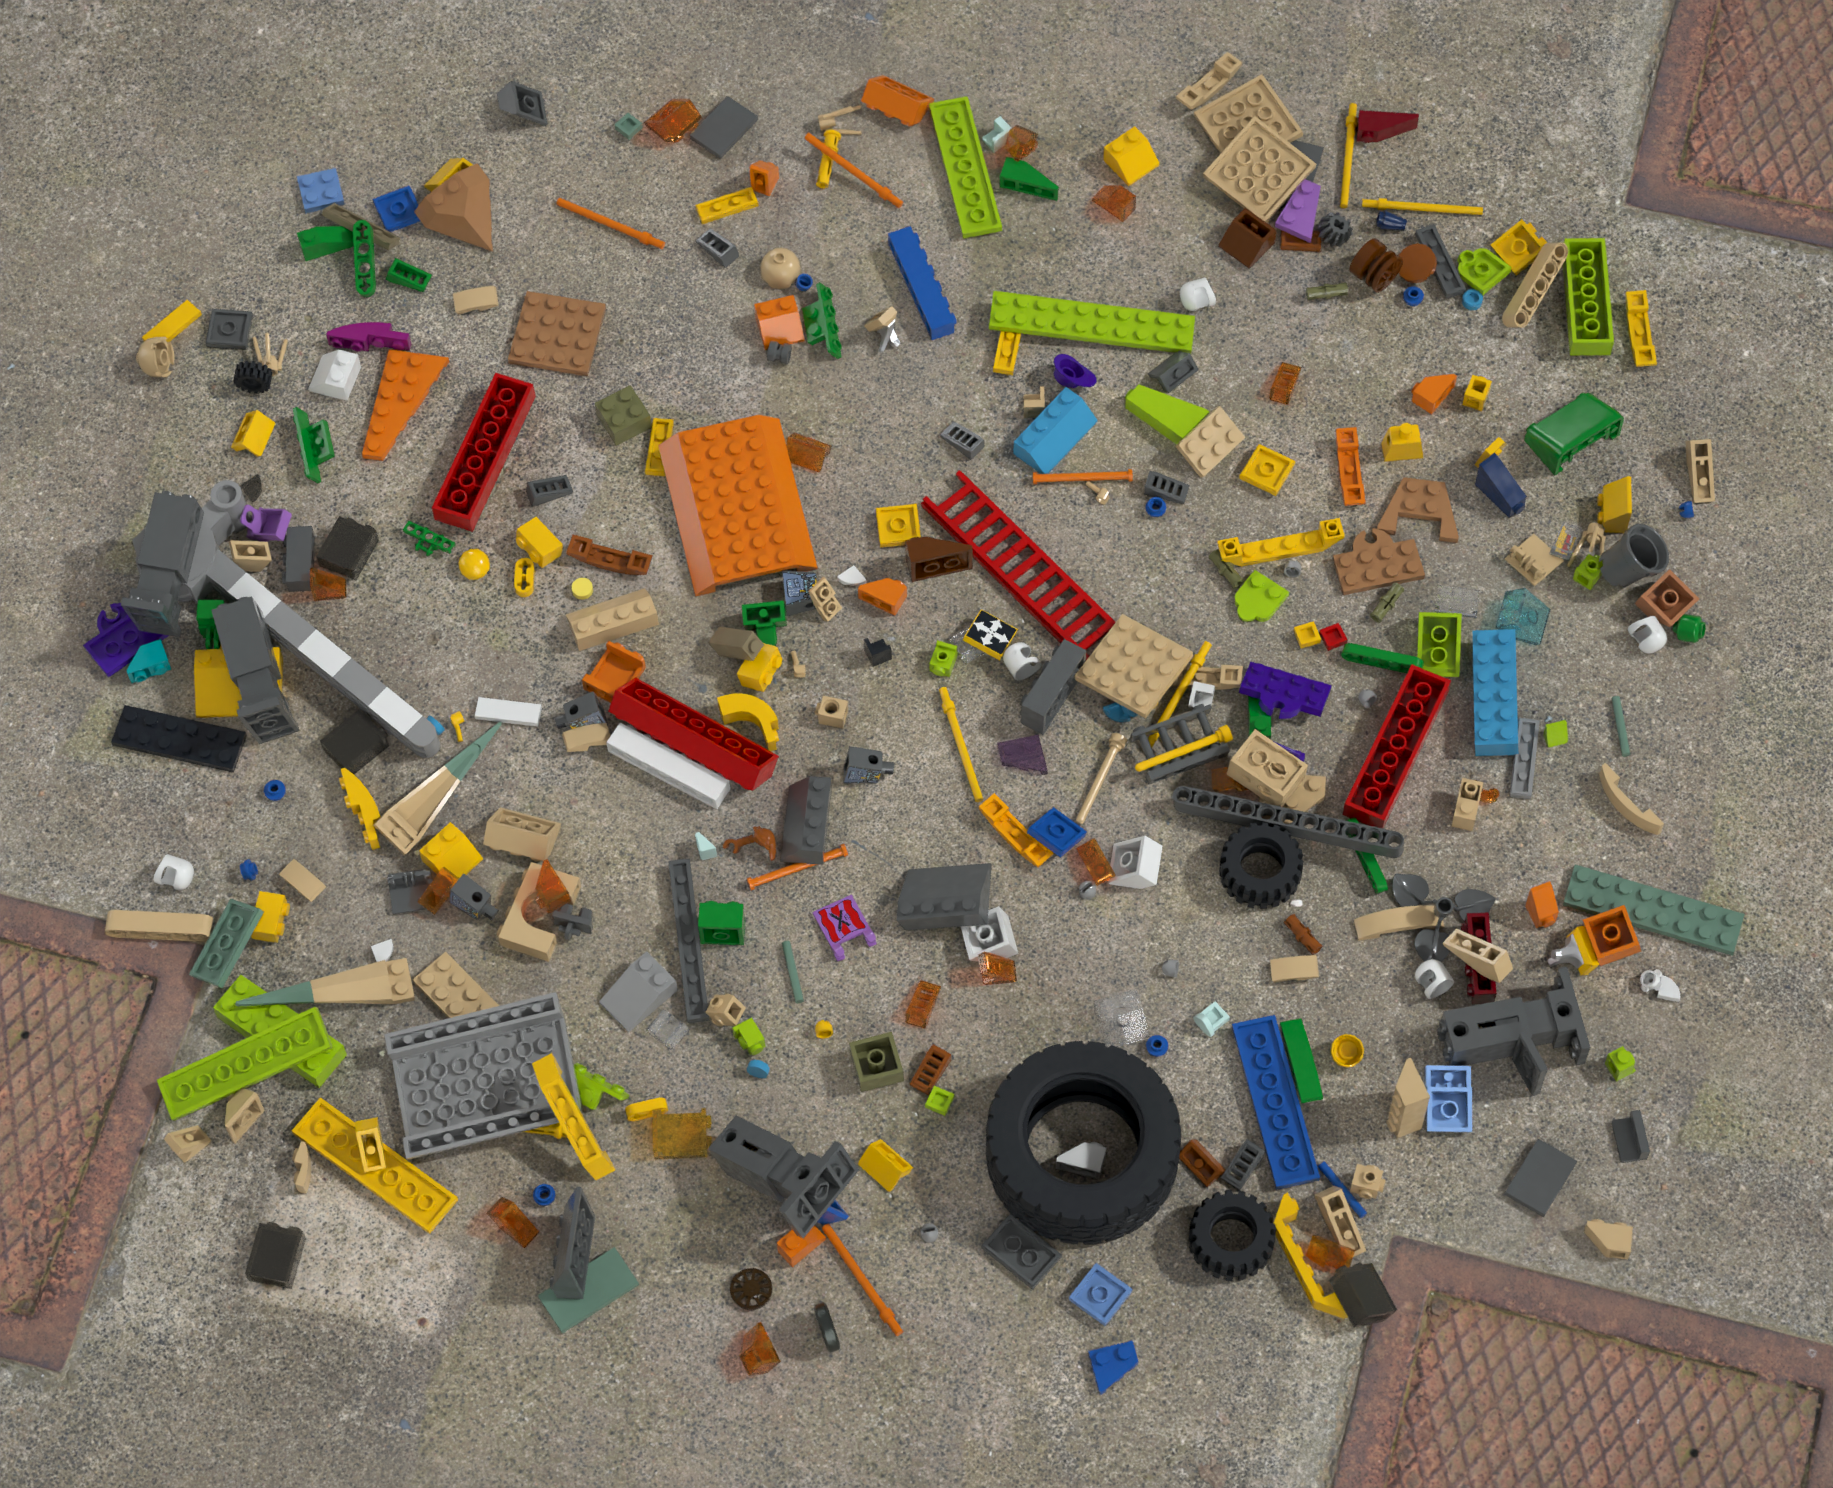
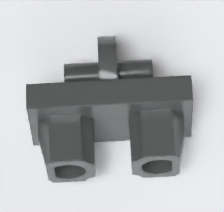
M562 902L558 911H553L554 925L559 926V932L565 933V940H571L572 935L580 936L581 932L592 933L593 914L591 909L581 908L579 916L572 915L573 906Z

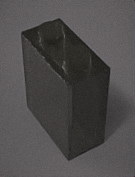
M339 516L316 556L319 566L357 581L379 541L377 531L370 525L364 526L352 518Z
M358 709L322 738L320 743L322 750L341 769L346 768L355 774L389 747L387 741L388 734L382 727L377 728L374 725L375 722L368 713L364 715Z
M273 1222L259 1223L245 1271L248 1281L292 1289L306 1241L303 1231L294 1226L283 1228Z
M1357 1263L1352 1267L1342 1266L1336 1269L1335 1275L1328 1280L1353 1327L1384 1322L1397 1311L1372 1263L1363 1265L1362 1263Z

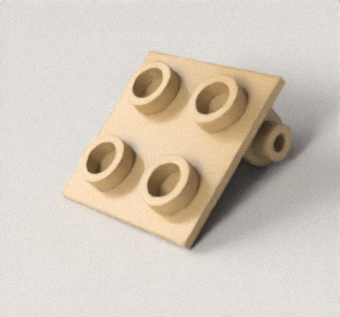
M1535 534L1531 535L1520 546L1514 545L1510 549L1511 553L1504 559L1533 586H1536L1564 562L1561 557L1553 555V550Z

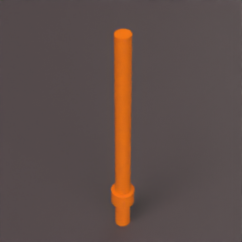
M808 132L806 134L805 140L876 191L883 200H888L897 208L903 205L904 202L893 195L889 188L878 184Z
M558 198L556 204L558 206L634 237L640 243L650 244L660 249H663L665 246L664 241L652 237V234L648 232H640L565 199Z
M830 1224L824 1225L822 1230L880 1312L879 1316L882 1321L889 1325L895 1336L902 1334L903 1330L895 1320V1314L891 1308L886 1307Z

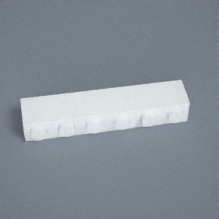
M619 723L606 742L608 752L715 809H718L730 791V782L722 774L711 771L702 763L698 764L692 761L684 753L679 754L667 744L662 745L656 742L648 734L643 735L631 725Z

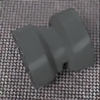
M771 341L767 360L773 362L779 360L783 364H788L792 345L787 343L781 345L776 341Z

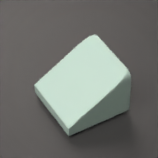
M696 832L695 839L700 859L706 860L717 857L716 847L701 833Z

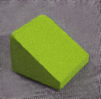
M1566 720L1545 725L1543 736L1547 747L1550 748L1568 742Z

